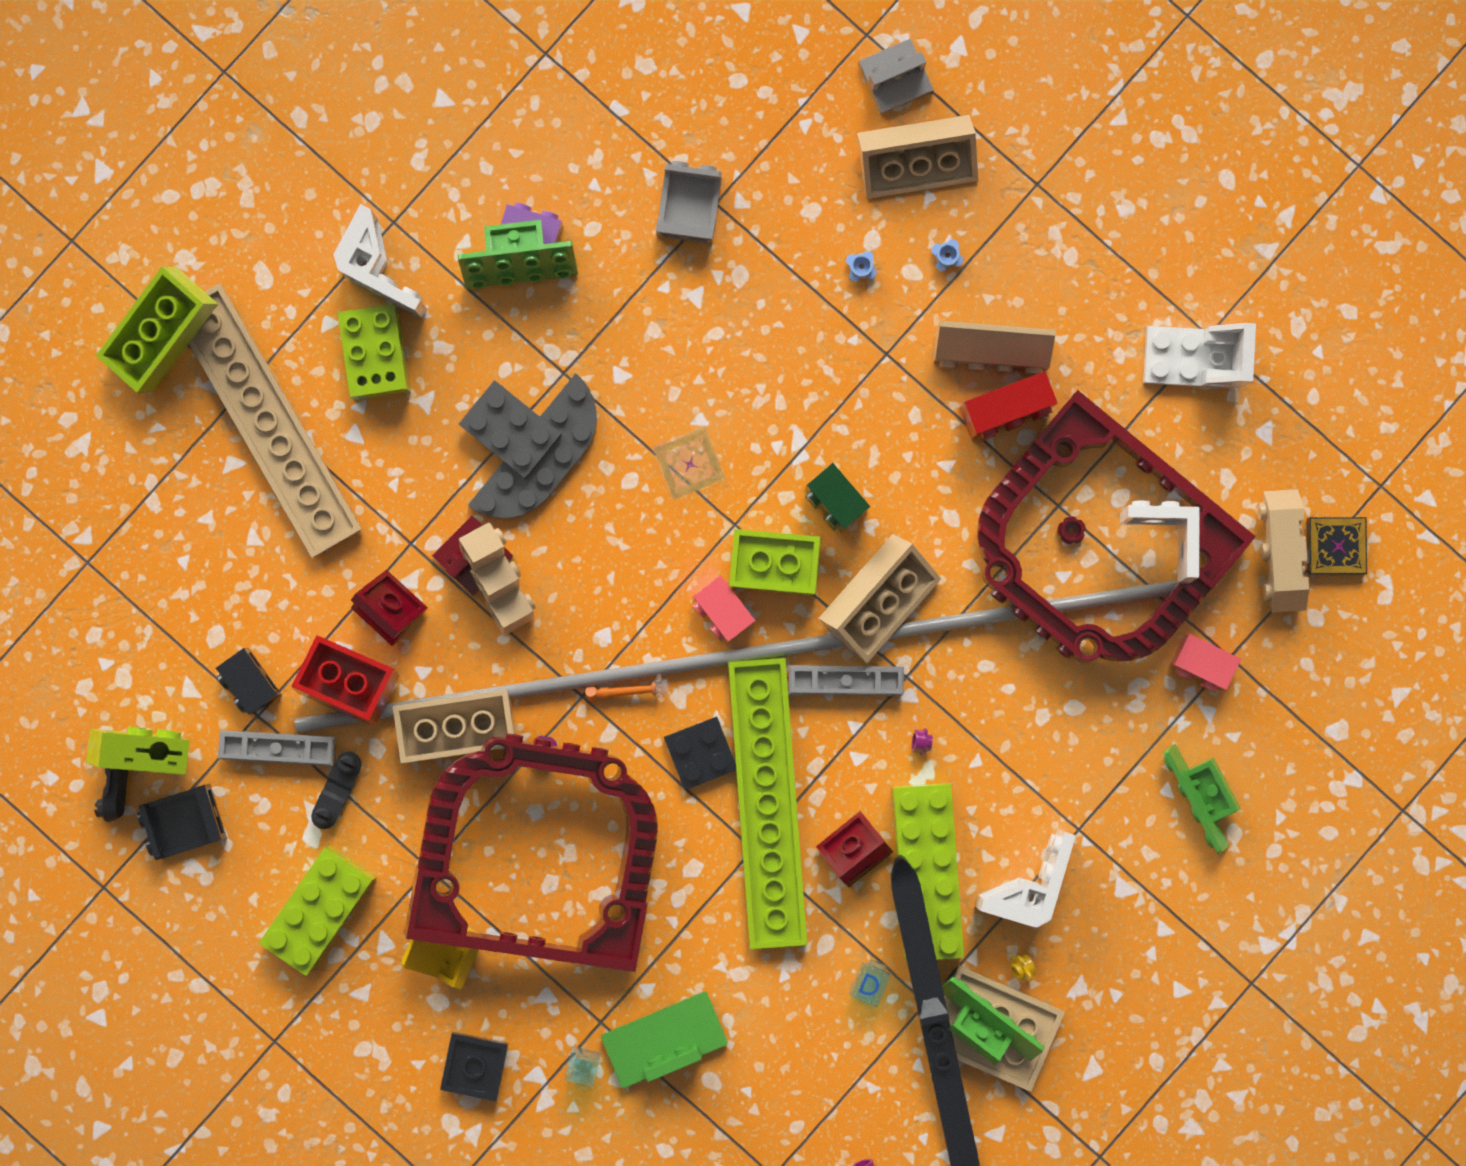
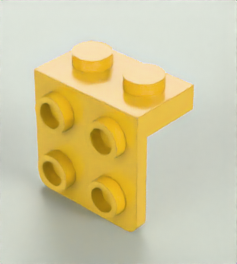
M468 927L467 931L469 932H476L470 927ZM410 940L401 965L405 969L437 977L453 988L462 990L479 949Z

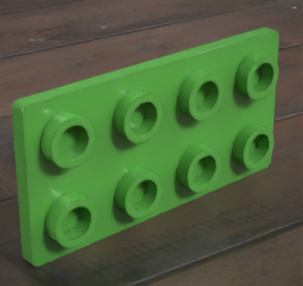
M541 220L484 226L486 251L458 255V262L466 288L482 289L492 285L509 286L518 282H539L543 279L551 278L566 279L570 276L578 275L572 241L544 244Z
M706 991L601 1035L622 1088L645 1079L650 1082L702 1060V1055L721 1048L728 1043Z

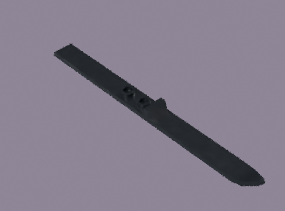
M899 855L895 859L891 872V890L950 1166H980L953 1035L948 1030L950 1028V1018L946 1007L921 884L913 866L904 856Z

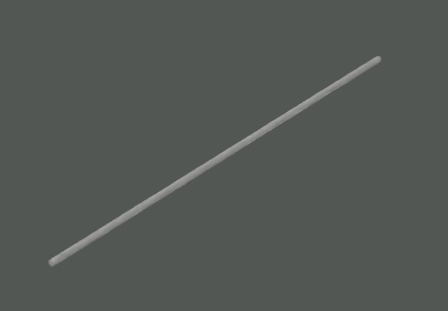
M1177 580L1047 601L1062 613L1167 596L1177 584ZM1008 606L902 623L888 640L1018 620V618L1012 613L1014 608ZM830 634L386 704L379 720L393 718V706L505 689H508L510 699L724 666L728 665V662L763 660L845 647V645ZM340 712L295 718L296 732L361 723V721Z

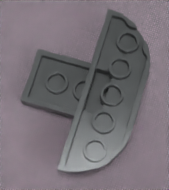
M576 373L541 416H538L497 381L494 380L460 421L459 425L502 459L503 462L470 501L468 506L489 517L513 518L534 511L550 497L588 450L597 427L595 401L590 389Z

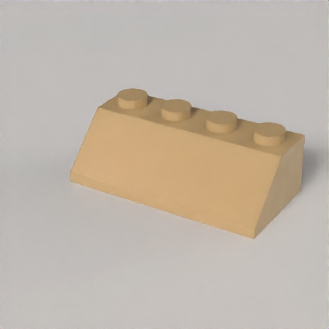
M970 115L857 133L859 158L867 199L978 181L976 133Z
M940 321L935 331L933 363H940L939 367L946 369H956L958 364L968 365V370L985 371V367H995L996 372L1013 373L1014 369L1025 370L1026 375H1036L1050 368L1056 330Z
M892 534L818 619L835 638L861 660L868 663L941 578L912 543Z
M508 689L393 706L401 763L468 754L480 751L483 743L491 737L506 738V733L517 734ZM496 745L492 747L491 750L502 749L504 747L501 745Z

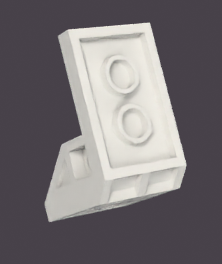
M360 204L333 254L338 271L347 280L422 318L427 308L422 303L423 298L419 296L420 294L405 286L403 290L398 289V285L392 279L382 274L388 261L379 219L370 208Z
M1256 323L1208 326L1206 329L1147 326L1143 384L1224 389L1243 388L1253 382Z
M1057 829L1056 834L1050 835L1047 844V850L1050 851L1048 862L1043 861L1039 872V878L1042 879L1041 884L1018 877L979 894L975 906L982 912L1035 928L1050 921L1076 836ZM1035 893L1033 901L1029 902V896Z

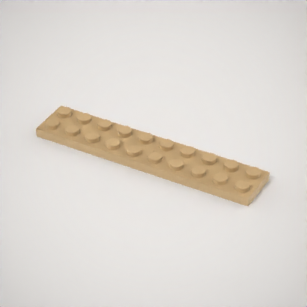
M219 283L205 291L218 305L190 341L189 345L310 556L315 558L363 529L223 285Z

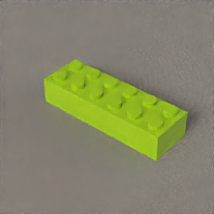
M936 783L891 787L896 856H904L913 866L919 878L936 960L964 958L951 784ZM903 946L904 959H905V961L907 962V960H906V955H905V950H904V946Z

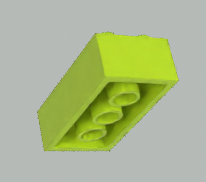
M162 266L96 354V357L135 392H153L217 307L218 303L177 267Z
M332 846L324 847L259 944L305 976L309 975L377 877Z

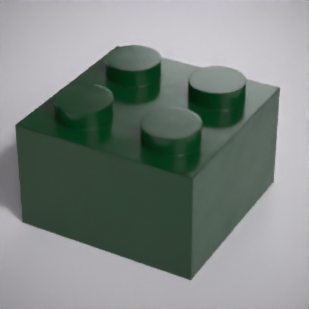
M834 463L830 464L805 487L807 491L805 498L815 509L820 507L826 515L823 519L833 531L838 528L843 532L871 507Z

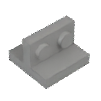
M911 38L858 62L881 115L928 95L934 90L925 72L927 62L922 52L917 54Z

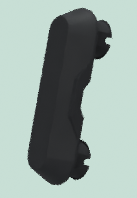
M349 751L340 754L329 774L311 814L312 822L317 828L329 829L332 827L349 797L362 765L361 759L354 752Z
M105 768L107 776L106 786L103 789L102 799L95 803L97 810H94L97 817H102L106 822L114 821L124 814L128 770Z

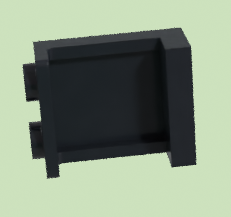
M211 784L201 785L175 795L139 805L140 812H137L138 822L142 829H146L148 839L145 841L146 848L150 856L154 855L155 860L227 838Z

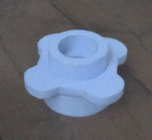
M951 239L942 245L935 244L932 247L931 252L936 256V268L938 270L945 271L947 267H959L962 265L963 257L960 255L959 243L956 240ZM945 253H949L950 257L946 258Z
M865 251L863 254L856 256L854 254L848 255L846 263L850 267L849 279L851 281L858 282L862 278L873 279L876 276L877 271L873 268L872 261L874 256L871 252ZM860 264L864 265L863 269H859Z

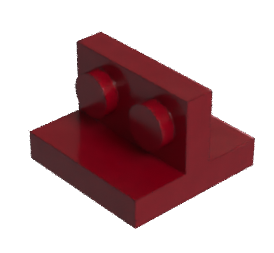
M473 515L432 555L446 569L445 571L453 579H456L472 596L479 589L471 574V565L464 558L460 550L459 538L483 526ZM504 547V555L509 561L514 555Z
M387 569L356 592L351 599L354 603L351 609L391 646L395 645L410 625L428 609L422 601Z
M861 811L816 846L838 877L849 888L893 853L892 849Z

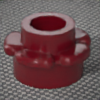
M1074 516L1064 518V521L1058 525V534L1061 535V540L1066 544L1079 543L1085 536L1084 531L1086 527L1084 522L1076 519ZM1070 528L1074 529L1073 533L1069 532Z

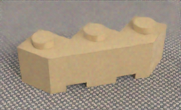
M1298 489L1264 491L1262 503H1258L1257 508L1258 518L1263 520L1266 529L1265 543L1260 545L1261 560L1266 561L1269 570L1268 583L1263 585L1264 601H1269L1272 612L1305 611L1309 595V577H1304L1307 548L1306 537L1302 536L1301 521H1304L1305 518Z
M489 522L459 538V547L464 558L471 565V574L478 589L486 598L487 602L485 604L503 636L532 621L534 619L533 609L536 607L529 594L523 595L519 588V577L521 574L518 567L513 561L509 563L504 555L506 540L498 528L494 530Z

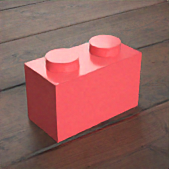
M721 575L693 596L696 600L693 604L694 608L702 618L708 615L714 624L710 628L720 641L725 638L729 642L755 622V619Z
M1184 634L1170 665L1177 668L1175 671L1177 675L1191 680L1192 676L1202 680V687L1216 693L1218 689L1227 690L1241 658L1191 634Z

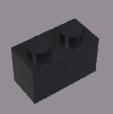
M242 648L216 667V670L219 672L217 676L218 681L226 690L231 689L236 696L233 701L242 713L255 714L282 695L249 648Z

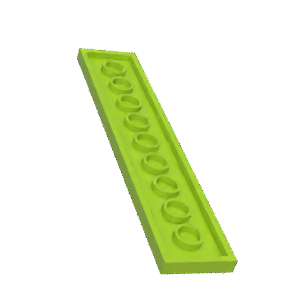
M786 659L728 662L750 949L807 945Z

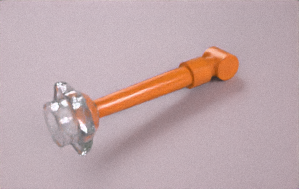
M657 674L655 680L649 686L604 687L597 690L595 687H588L585 690L588 701L595 702L598 698L609 699L615 696L652 693L659 702H664V696H669L668 679H662V674Z

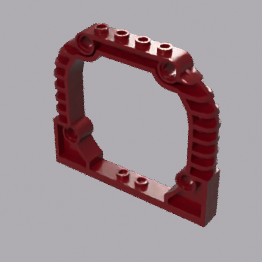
M1079 390L1073 394L988 496L980 512L977 527L979 549L986 563L982 577L984 583L991 589L990 595L1001 604L1006 601L1014 608L1012 613L1023 622L1029 620L1035 625L1034 631L1046 641L1049 638L1058 645L1057 651L1067 659L1073 657L1081 663H1089L1097 658L1117 662L1132 661L1146 657L1160 649L1174 635L1256 537ZM1110 440L1137 461L1136 465L1146 474L1152 473L1160 479L1158 483L1163 489L1170 493L1174 491L1192 507H1199V556L1203 559V566L1199 569V578L1191 583H1177L1142 625L1133 632L1119 636H1111L1104 629L1094 624L1075 625L1021 580L1022 568L1020 562L1014 554L1005 548L1006 525L1011 515L1041 477L1053 465L1067 467L1072 464L1077 458L1079 451L1091 448H1104ZM1058 445L1067 446L1071 452L1070 457H1060L1057 454L1056 447ZM991 568H1002L1005 572V579L1002 581L994 580L990 574ZM1088 640L1093 644L1094 651L1092 655H1085L1080 651L1081 641Z
M506 733V738L491 737L487 739L480 751L469 753L451 764L439 777L430 795L404 932L406 939L636 972L648 905L646 898L657 842L658 822L656 811L649 795L635 779L627 774L625 764L619 758L609 755L608 749L592 747L591 752L580 750L581 745L563 742V747L553 746L552 740L535 738L534 742L523 741L524 736ZM496 745L503 746V757L498 760L491 759L490 750ZM609 764H616L618 767L617 774L612 778L605 777V767ZM518 766L588 777L590 783L601 793L619 797L626 813V837L616 891L614 895H609L600 902L599 914L601 919L588 931L579 936L577 947L546 943L545 938L529 936L528 940L517 939V934L500 932V936L467 931L468 923L453 901L458 896L460 889L455 875L449 871V864L461 803L466 791L481 776L504 777L511 774ZM443 879L450 880L452 884L449 891L445 893L436 890L437 883ZM614 905H620V915L616 918H610L608 916L609 909Z

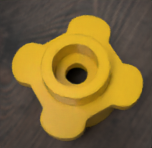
M1026 954L1018 955L1016 958L1014 956L1010 957L1012 963L1010 967L1014 976L1024 983L1027 980L1031 982L1033 980L1032 976L1036 974V968L1032 960Z

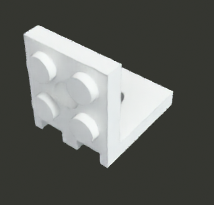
M1133 501L1132 505H1128L1120 513V524L1178 526L1177 583H1191L1199 578V507H1179V502L1175 501L1162 502L1160 506H1150V501Z

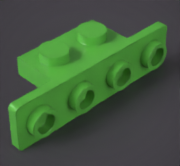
M1176 744L1171 745L1164 751L1165 764L1171 772L1175 773L1179 781L1178 788L1181 794L1187 797L1191 803L1193 817L1198 823L1201 822L1208 845L1211 848H1215L1217 854L1222 853L1229 846V843L1217 820L1239 811L1241 807L1214 757L1188 768Z
M952 977L942 985L944 995L961 1008L948 1030L994 1065L1001 1060L1009 1045L1030 1061L1043 1052L1045 1047L1033 1035L1026 1033L1010 1017L996 1010L988 1000L981 998L970 990L963 981Z

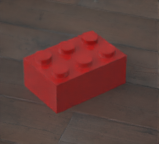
M1044 371L967 400L959 409L970 438L978 437L981 442L996 436L999 433L998 429L1005 427L1006 431H1010L1023 426L1022 424L1026 423L1025 419L1032 417L1034 422L1049 416V414L1053 413L1052 408L1058 402L1047 373Z
M316 635L291 687L301 696L375 728L400 676L390 666Z

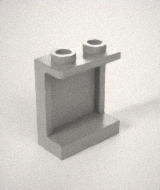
M672 161L671 165L665 164L656 236L713 244L722 172L717 171V167L710 165H700L699 169L688 167V163L681 161Z

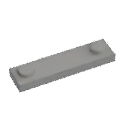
M789 665V694L904 695V667Z
M220 730L218 759L334 766L336 737Z

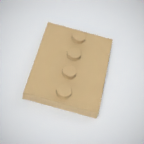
M958 965L953 977L966 983L970 990L981 998L988 1000L1000 1013L1010 1017L1018 1027L1026 1033L1033 1035L1045 1048L1041 1054L1030 1061L1009 1045L1001 1060L994 1065L952 1033L957 1059L1031 1092L1065 1012ZM945 996L951 1026L961 1008Z

